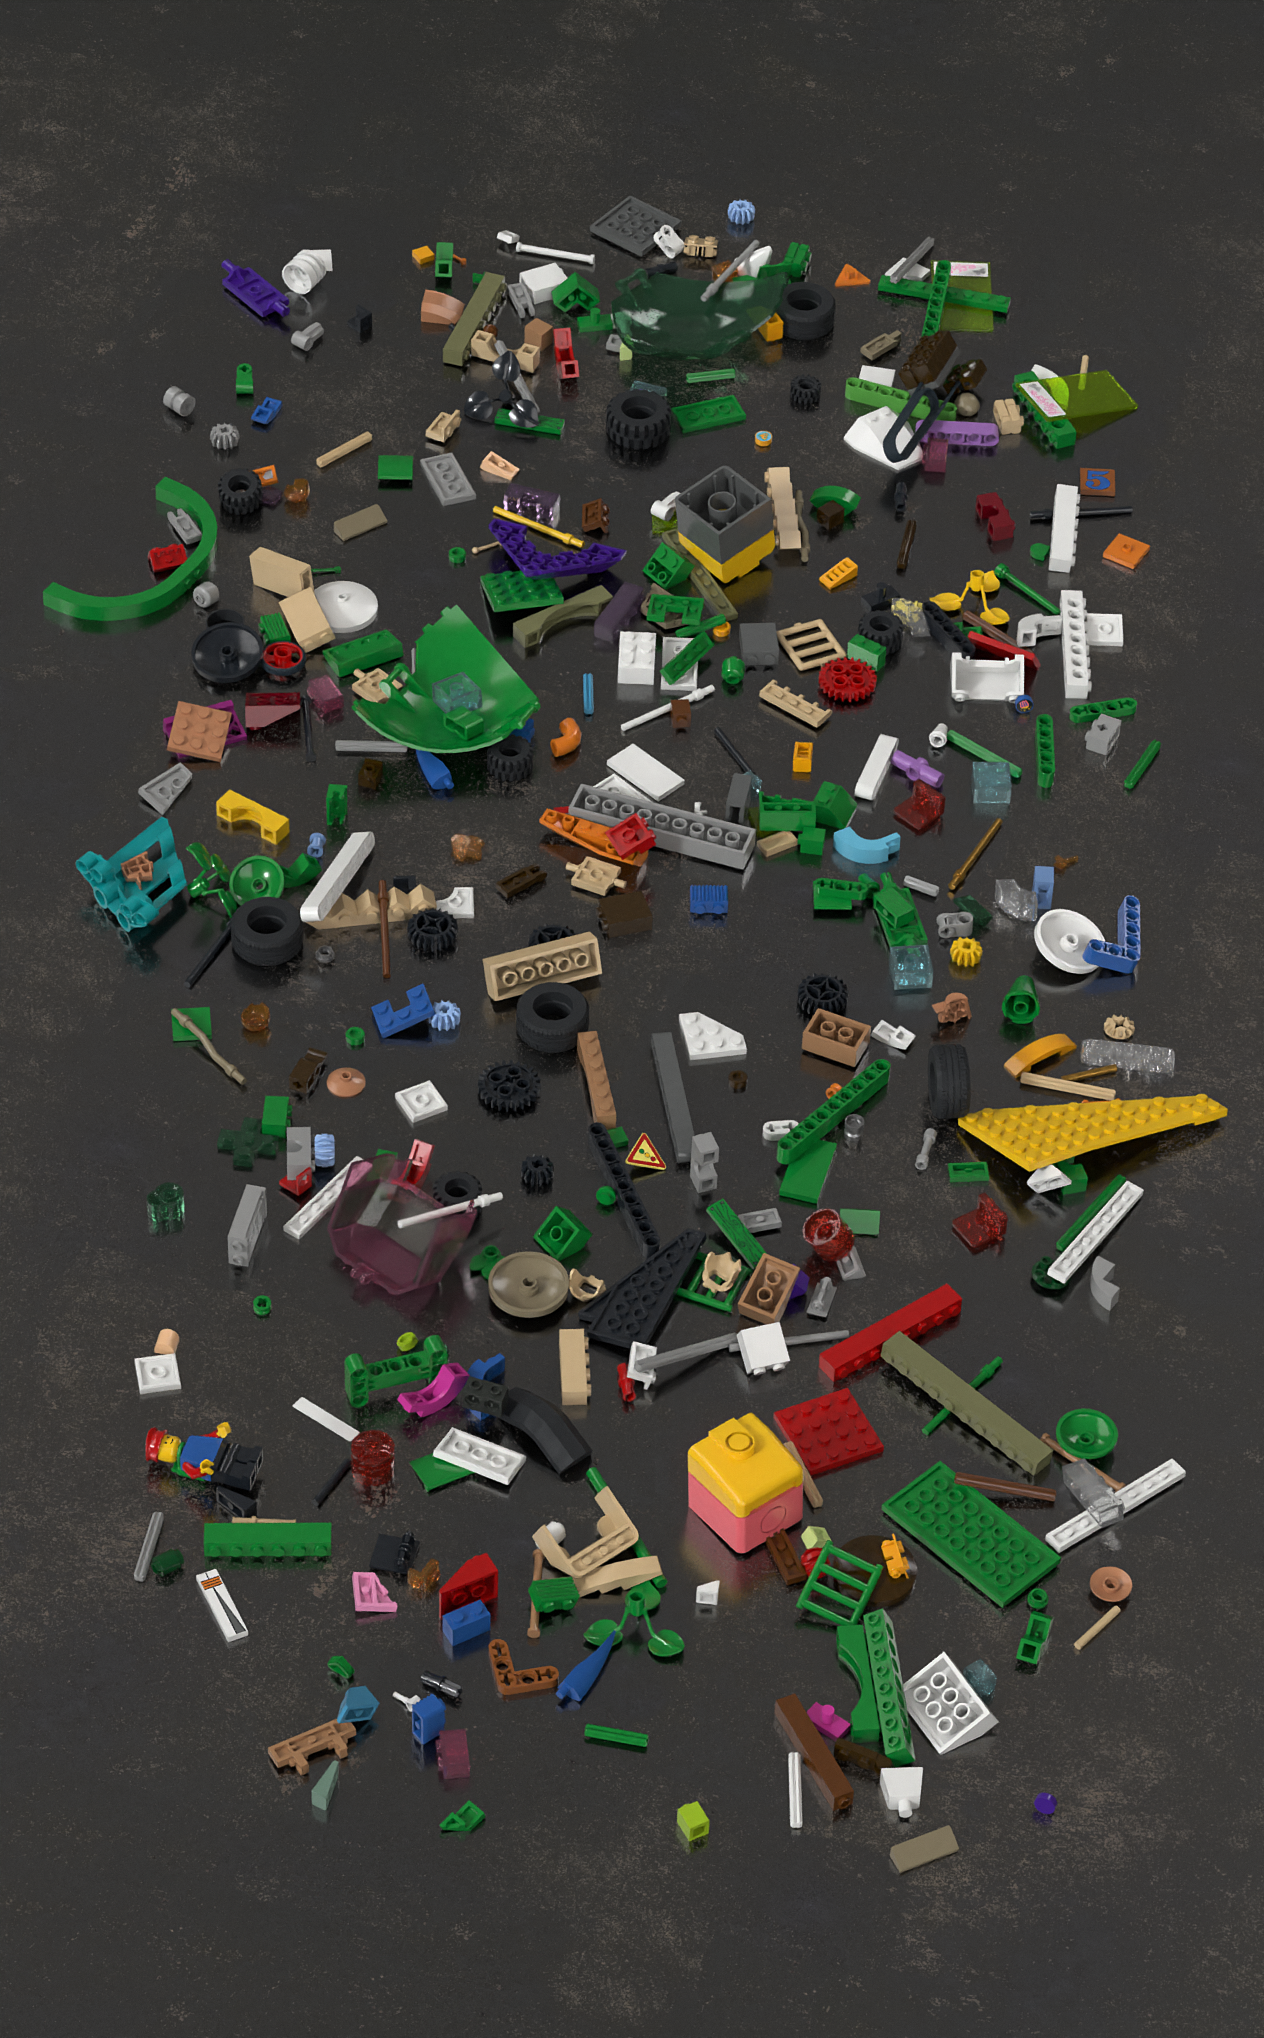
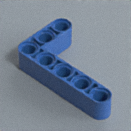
M1126 896L1118 909V945L1092 939L1083 952L1082 957L1084 961L1123 973H1132L1140 960V902L1136 897Z

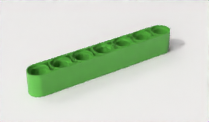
M852 377L846 380L845 397L849 400L879 408L887 406L895 412L901 413L911 397L908 391ZM922 396L910 416L925 420L930 412V402L927 396ZM938 400V401H939V408H940V406L942 405V403L944 402V401H942V400ZM947 402L936 420L956 421L957 406Z

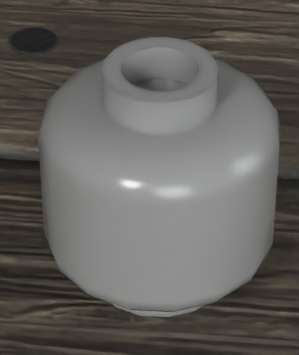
M204 582L197 586L193 591L194 601L203 608L211 606L219 599L217 586L211 582Z

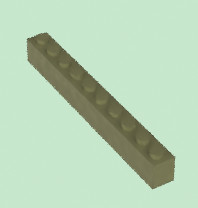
M898 1331L883 1343L881 1357L887 1363H890L901 1374L907 1376L916 1386L921 1387L933 1399L939 1401L947 1410L953 1412L962 1422L971 1426L979 1435L985 1437L993 1446L1004 1452L1007 1457L1017 1462L1025 1471L1035 1476L1050 1464L1053 1450L902 1332Z

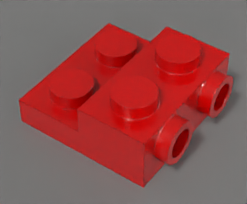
M637 813L605 832L622 860L636 851L642 854L657 845L654 841L657 839L652 829L647 830L649 827L644 817L640 819Z

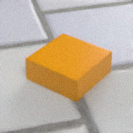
M428 246L412 250V256L419 264L435 260V254Z

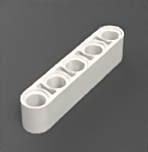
M880 734L855 788L856 797L874 800L891 764V758L897 750L899 738Z

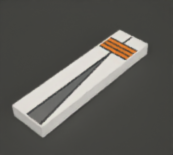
M214 1569L196 1575V1580L227 1641L231 1642L248 1636V1630L217 1570Z

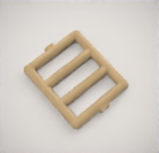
M822 619L803 624L799 622L794 624L793 627L776 631L778 641L800 671L817 666L825 667V663H830V660L837 661V658L844 659V657H847L846 652ZM815 627H819L821 632L787 641L784 637ZM823 638H827L829 643L795 652L792 648ZM830 649H835L837 654L805 663L800 659Z

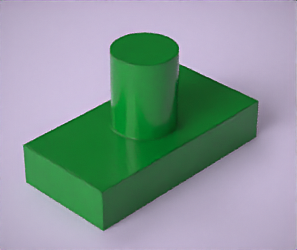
M592 308L590 316L577 317L580 333L613 329L610 314L600 315L599 308Z

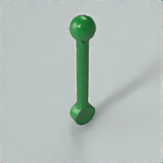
M341 567L311 569V572L340 573Z

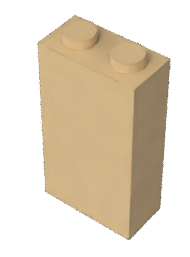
M259 547L249 556L254 585L287 597L308 587H311L314 593L311 566L309 564Z
M311 587L279 602L299 646L303 648L305 653L335 639L333 631Z

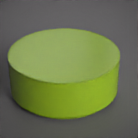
M407 1332L398 1338L397 1345L401 1351H408L417 1344L418 1339L413 1332Z

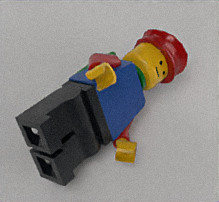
M223 1422L217 1426V1430L209 1434L189 1436L187 1442H181L179 1437L168 1435L167 1430L159 1431L156 1427H153L148 1431L146 1437L145 1453L147 1462L149 1460L154 1462L160 1460L174 1463L171 1471L176 1472L179 1476L206 1482V1480L210 1482L219 1481L251 1491L256 1474H258L263 1463V1447L254 1446L253 1449L223 1440L222 1438H225L227 1433L232 1431L229 1423Z

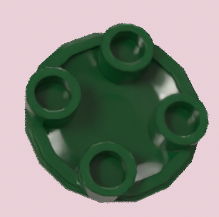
M1049 1256L1041 1257L1040 1261L1036 1262L1032 1267L1033 1279L1045 1288H1063L1070 1282V1278L1064 1284L1047 1274L1048 1269L1056 1261L1052 1260Z

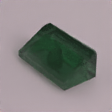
M970 895L954 898L953 900L963 912L972 914L973 921L982 927H986L993 918Z

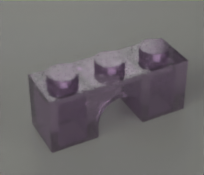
M510 483L504 494V509L521 512L526 506H534L537 508V517L553 520L560 508V494Z

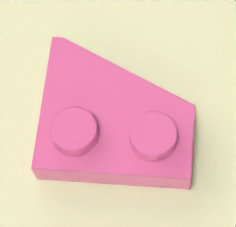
M353 1572L352 1582L356 1611L396 1612L397 1603L390 1600L387 1589L380 1584L379 1578L375 1573Z

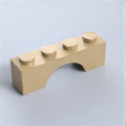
M478 330L471 339V355L494 362L499 357L494 346L497 343L494 334ZM524 343L520 349L510 350L517 357L521 370L533 373L540 363V347Z

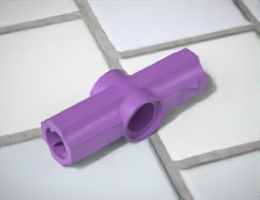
M899 750L891 758V764L906 771L907 776L911 780L917 781L920 779L936 788H939L944 780L945 775L929 767L928 762L924 758L918 757L914 759Z

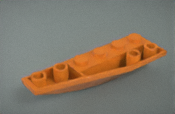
M548 808L539 819V823L555 833L599 855L640 867L648 857V850L642 854L636 851L622 860L605 834L611 827Z

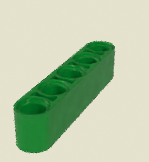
M1041 714L1036 719L1035 728L1037 782L1039 786L1049 788L1053 785L1055 776L1053 719L1048 714Z

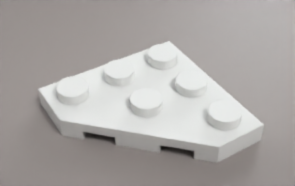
M699 1012L679 1014V1022L689 1060L746 1054L747 1048L742 1034Z

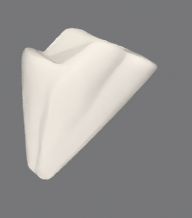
M766 246L753 251L735 270L736 273L740 276L749 275L757 278L759 267L770 263L771 247Z

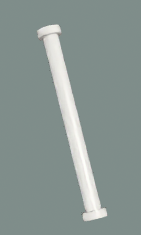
M518 242L516 246V252L526 251L585 261L590 264H594L595 261L594 254L590 256L524 245L521 242Z

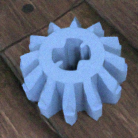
M739 199V201L734 200L733 203L729 204L728 218L731 219V222H736V225L739 223L743 225L753 221L755 206L752 205V202Z
M441 1000L440 1003L434 1002L433 1008L436 1015L428 1018L432 1027L438 1028L439 1031L442 1029L448 1031L449 1028L455 1029V1026L459 1025L460 1008H457L456 1003L451 1004L450 1000L447 1002Z
M332 1134L315 1136L316 1166L328 1167L335 1164V1140Z

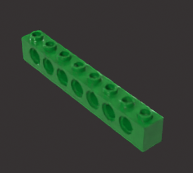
M882 1608L863 1615L885 1754L891 1759L892 1764L896 1768L916 1760L893 1622Z

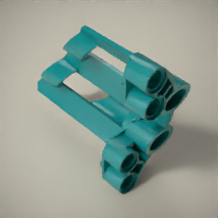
M160 817L108 860H105L100 854L97 855L88 851L76 861L77 869L92 886L98 904L104 909L108 907L117 916L118 922L126 932L131 931L134 927H145L159 916V909L187 886L181 860H178L173 833L168 819ZM159 841L162 857L153 863V881H141L142 890H140L136 882H127L125 880L120 864L147 851ZM170 877L172 886L152 902L148 894Z

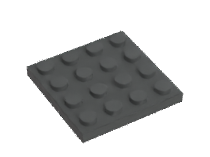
M628 196L590 225V231L642 257L657 245L654 241V234L660 231L663 225H668L675 231L681 227L682 221L641 200Z

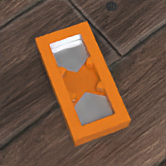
M274 465L252 470L255 472V475L258 474L262 487L279 483Z

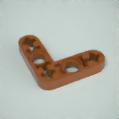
M495 1639L490 1642L489 1658L497 1689L501 1694L511 1695L555 1687L558 1684L559 1671L557 1668L544 1666L514 1671L507 1643L501 1639ZM496 1648H499L501 1651V1656L499 1657ZM499 1664H506L508 1668L500 1670L497 1666ZM505 1677H507L509 1686H506L504 1683ZM526 1677L534 1679L530 1684L524 1683L522 1680Z

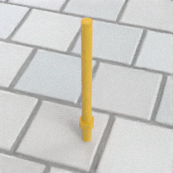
M495 506L493 508L494 513L563 540V543L573 544L580 548L585 546V542L574 538V535L564 534Z

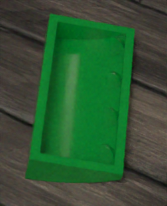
M387 629L323 650L325 659L339 678L354 673L357 669L363 670L404 656L402 643Z

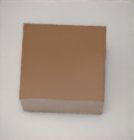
M535 318L525 326V343L540 347V351L544 350L553 343V326Z

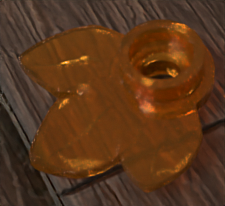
M454 834L452 836L451 846L453 848V855L460 862L464 861L466 856L479 860L482 858L481 847L485 845L483 840L473 835Z

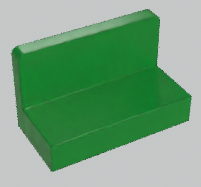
M840 1208V1233L879 1234L880 1210Z

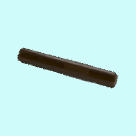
M915 520L907 521L897 559L898 569H905L907 566L917 526Z

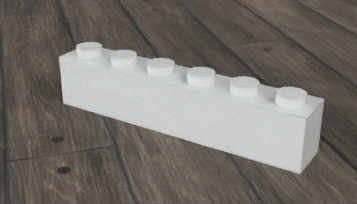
M1057 484L1049 558V570L1069 573L1071 566L1075 564V556H1072V554H1075L1076 543L1073 542L1077 539V531H1074V529H1077L1078 519L1075 517H1078L1079 506H1076V504L1079 505L1080 494H1077L1078 487Z

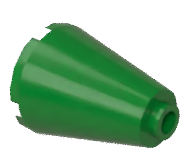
M1026 975L1019 976L1015 980L1002 1002L1004 1016L1012 1019L1014 1023H1030L1038 1016L1040 1011V1002L1034 981Z

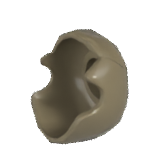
M962 393L954 401V404L957 406V414L963 416L976 414L980 407L978 399L971 393Z

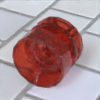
M820 1209L812 1213L803 1226L804 1239L823 1260L837 1261L844 1258L854 1245L855 1236L853 1231L840 1215L832 1209Z
M368 1430L358 1434L352 1441L351 1472L359 1483L366 1486H378L388 1482L394 1475L395 1445L393 1439L387 1433L379 1430Z

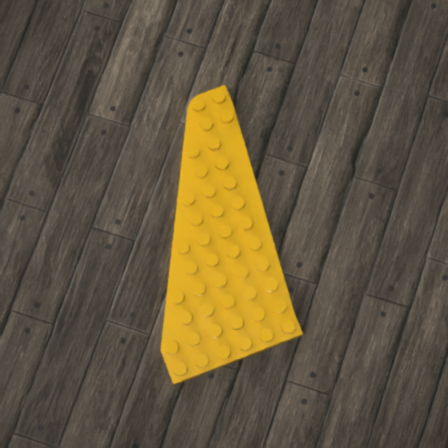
M1198 1094L1196 1096L1155 1097L1153 1099L1125 1101L1115 1099L1109 1102L1079 1104L1071 1102L1064 1105L1049 1106L1027 1105L1018 1108H984L981 1111L969 1113L963 1118H958V1125L1030 1172L1094 1149L1190 1123L1199 1125L1227 1116L1228 1109L1208 1098L1207 1095Z

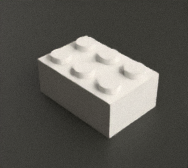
M620 631L618 683L654 685L656 633Z

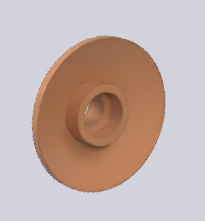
M353 1068L336 1069L327 1078L329 1091L339 1097L356 1096L363 1091L366 1084L364 1075Z
M1102 1567L1092 1574L1090 1588L1098 1598L1116 1602L1125 1599L1131 1593L1132 1580L1122 1569Z

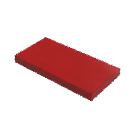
M970 631L968 634V638L975 648L1003 658H1009V660L1015 659V654L1024 655L1025 666L1036 670L1040 668L1041 664L1034 653Z

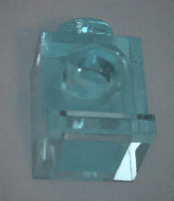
M982 1659L964 1668L963 1675L980 1696L988 1695L995 1689L996 1675Z

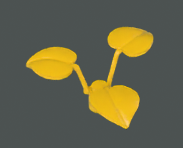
M981 570L971 571L970 582H967L960 598L953 593H942L930 598V601L935 602L942 610H957L961 608L960 602L964 600L969 587H971L973 591H981L986 612H982L980 618L991 625L1009 622L1010 619L1004 610L1000 608L989 610L987 607L985 592H992L1000 587V582L993 570L985 574Z

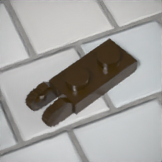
M535 863L496 882V889L506 898H509L535 883H540L547 877V872L540 870V866Z
M837 1738L833 1756L838 1757L840 1760L852 1762L863 1769L873 1770L879 1777L881 1768H892V1761L886 1758V1756L842 1738Z

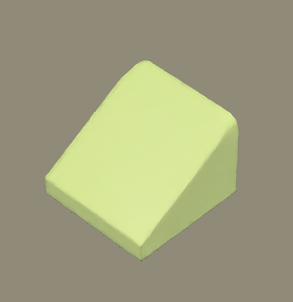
M625 336L620 346V361L632 359V344L628 336Z
M808 1526L801 1535L807 1549L812 1547L823 1548L827 1540L831 1541L823 1527Z

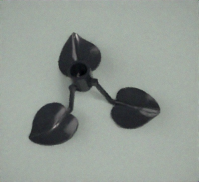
M509 350L499 356L492 366L494 376L500 380L504 379L506 389L500 392L498 398L489 399V395L485 391L474 392L466 400L464 413L475 419L483 420L488 418L493 412L491 402L501 401L507 404L511 403L514 408L509 413L513 424L524 428L538 426V412L532 401L522 399L515 405V394L510 390L507 380H517L520 375V364L515 354Z

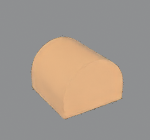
M171 1329L161 1330L154 1353H175L179 1343V1335Z

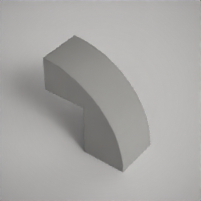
M1097 1256L1092 1267L1091 1291L1098 1303L1110 1311L1118 1302L1120 1292L1119 1287L1109 1283L1114 1275L1115 1264Z

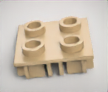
M690 235L685 239L684 245H687V247H684V253L695 256L697 247L698 256L699 247H702L701 256L703 257L705 247V257L716 256L717 249L714 248H717L719 240H715V237H705V239H702L699 236Z

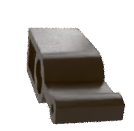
M310 1047L305 1057L300 1058L289 1075V1088L307 1094L316 1081L321 1066L327 1060L328 1053Z

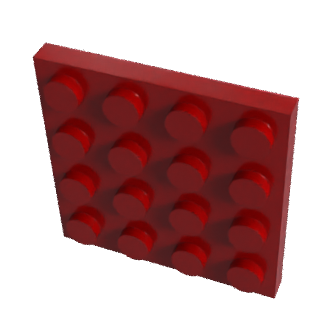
M848 1388L774 1412L773 1418L787 1441H791L795 1445L810 1476L884 1451V1445Z

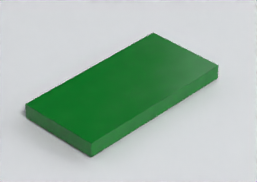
M734 395L671 408V415L682 433L746 420V414Z
M818 1140L790 1163L780 1187L779 1195L817 1204L837 1149V1143Z

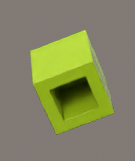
M698 1801L685 1804L678 1809L677 1823L688 1841L709 1834V1819Z

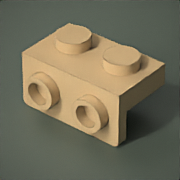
M455 410L452 415L441 412L426 430V437L445 442L461 423L460 411Z

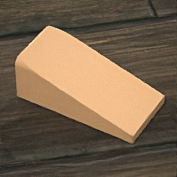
M492 451L486 456L480 466L482 470L508 480H512L520 470Z

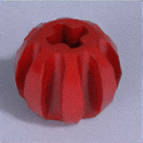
M809 1548L801 1556V1564L808 1577L822 1548ZM827 1558L825 1564L831 1566L829 1558ZM821 1571L818 1578H822L827 1574Z

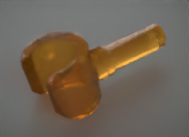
M1057 855L1054 858L1057 862L1053 865L1062 870L1069 862L1078 860V856L1064 859Z

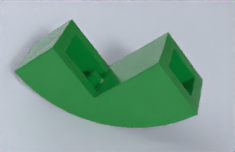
M823 486L814 490L809 501L818 509L834 500L845 508L844 516L857 508L861 497L843 487Z
M302 853L290 868L279 865L285 877L284 888L302 885L322 871L317 859L305 853Z
M1036 1611L1031 1613L1026 1634L1020 1641L1017 1659L1033 1664L1038 1663L1045 1648L1054 1617Z

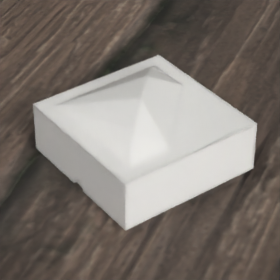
M507 230L498 232L497 235L498 239L505 241L507 244L518 242L520 237Z

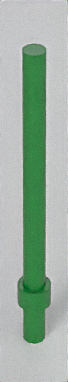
M997 1356L990 1364H986L969 1385L976 1389L986 1378L989 1379L995 1373L994 1370L1003 1363L1002 1358ZM944 1407L922 1429V1432L928 1435L951 1411Z

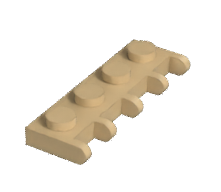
M772 680L759 693V697L815 727L820 726L832 714L830 709L824 711L818 708L819 703L817 702L811 704L805 701L804 695L796 696L790 693L789 687L786 686L783 689L777 686L776 680Z

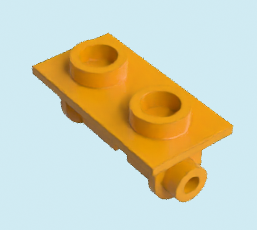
M892 1534L894 1540H885L881 1546L885 1560H889L886 1561L889 1575L893 1578H898L901 1574L905 1573L906 1578H909L907 1569H910L907 1558L902 1557L901 1554L905 1552L901 1540L897 1541L895 1535Z

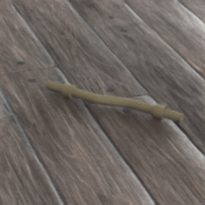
M796 490L794 498L795 515L798 514V527L802 533L801 560L807 562L808 554L810 553L809 531L802 519V508L804 506L802 491Z
M177 1008L172 1009L171 1014L179 1020V1024L184 1028H188L201 1040L212 1059L225 1069V1073L231 1078H235L241 1085H244L247 1079L234 1064H229L218 1054L206 1034L193 1023V1020L188 1015L181 1013Z

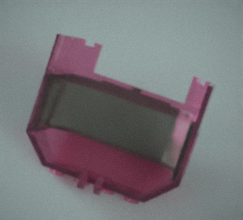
M385 1153L350 1164L327 1229L336 1256L341 1258L345 1264L354 1267L350 1272L351 1277H360L359 1282L363 1285L368 1284L372 1280L373 1283L387 1289L388 1293L399 1295L441 1281L467 1239L477 1210L473 1207L474 1199H472L468 1204L466 1212L463 1214L453 1213L399 1228V1220L445 1208L446 1206L406 1181L413 1159L405 1158V1161L395 1159L393 1154Z

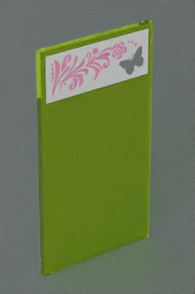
M931 260V284H933L936 265L940 260ZM949 261L951 263L949 287L992 294L990 262ZM946 302L940 330L993 332V311Z
M1107 370L1019 382L1015 385L1047 422L1136 409L1139 406Z

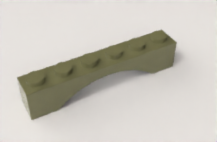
M602 585L565 600L564 604L554 605L513 623V637L524 648L539 643L548 629L563 620L578 616H600L613 610V596Z

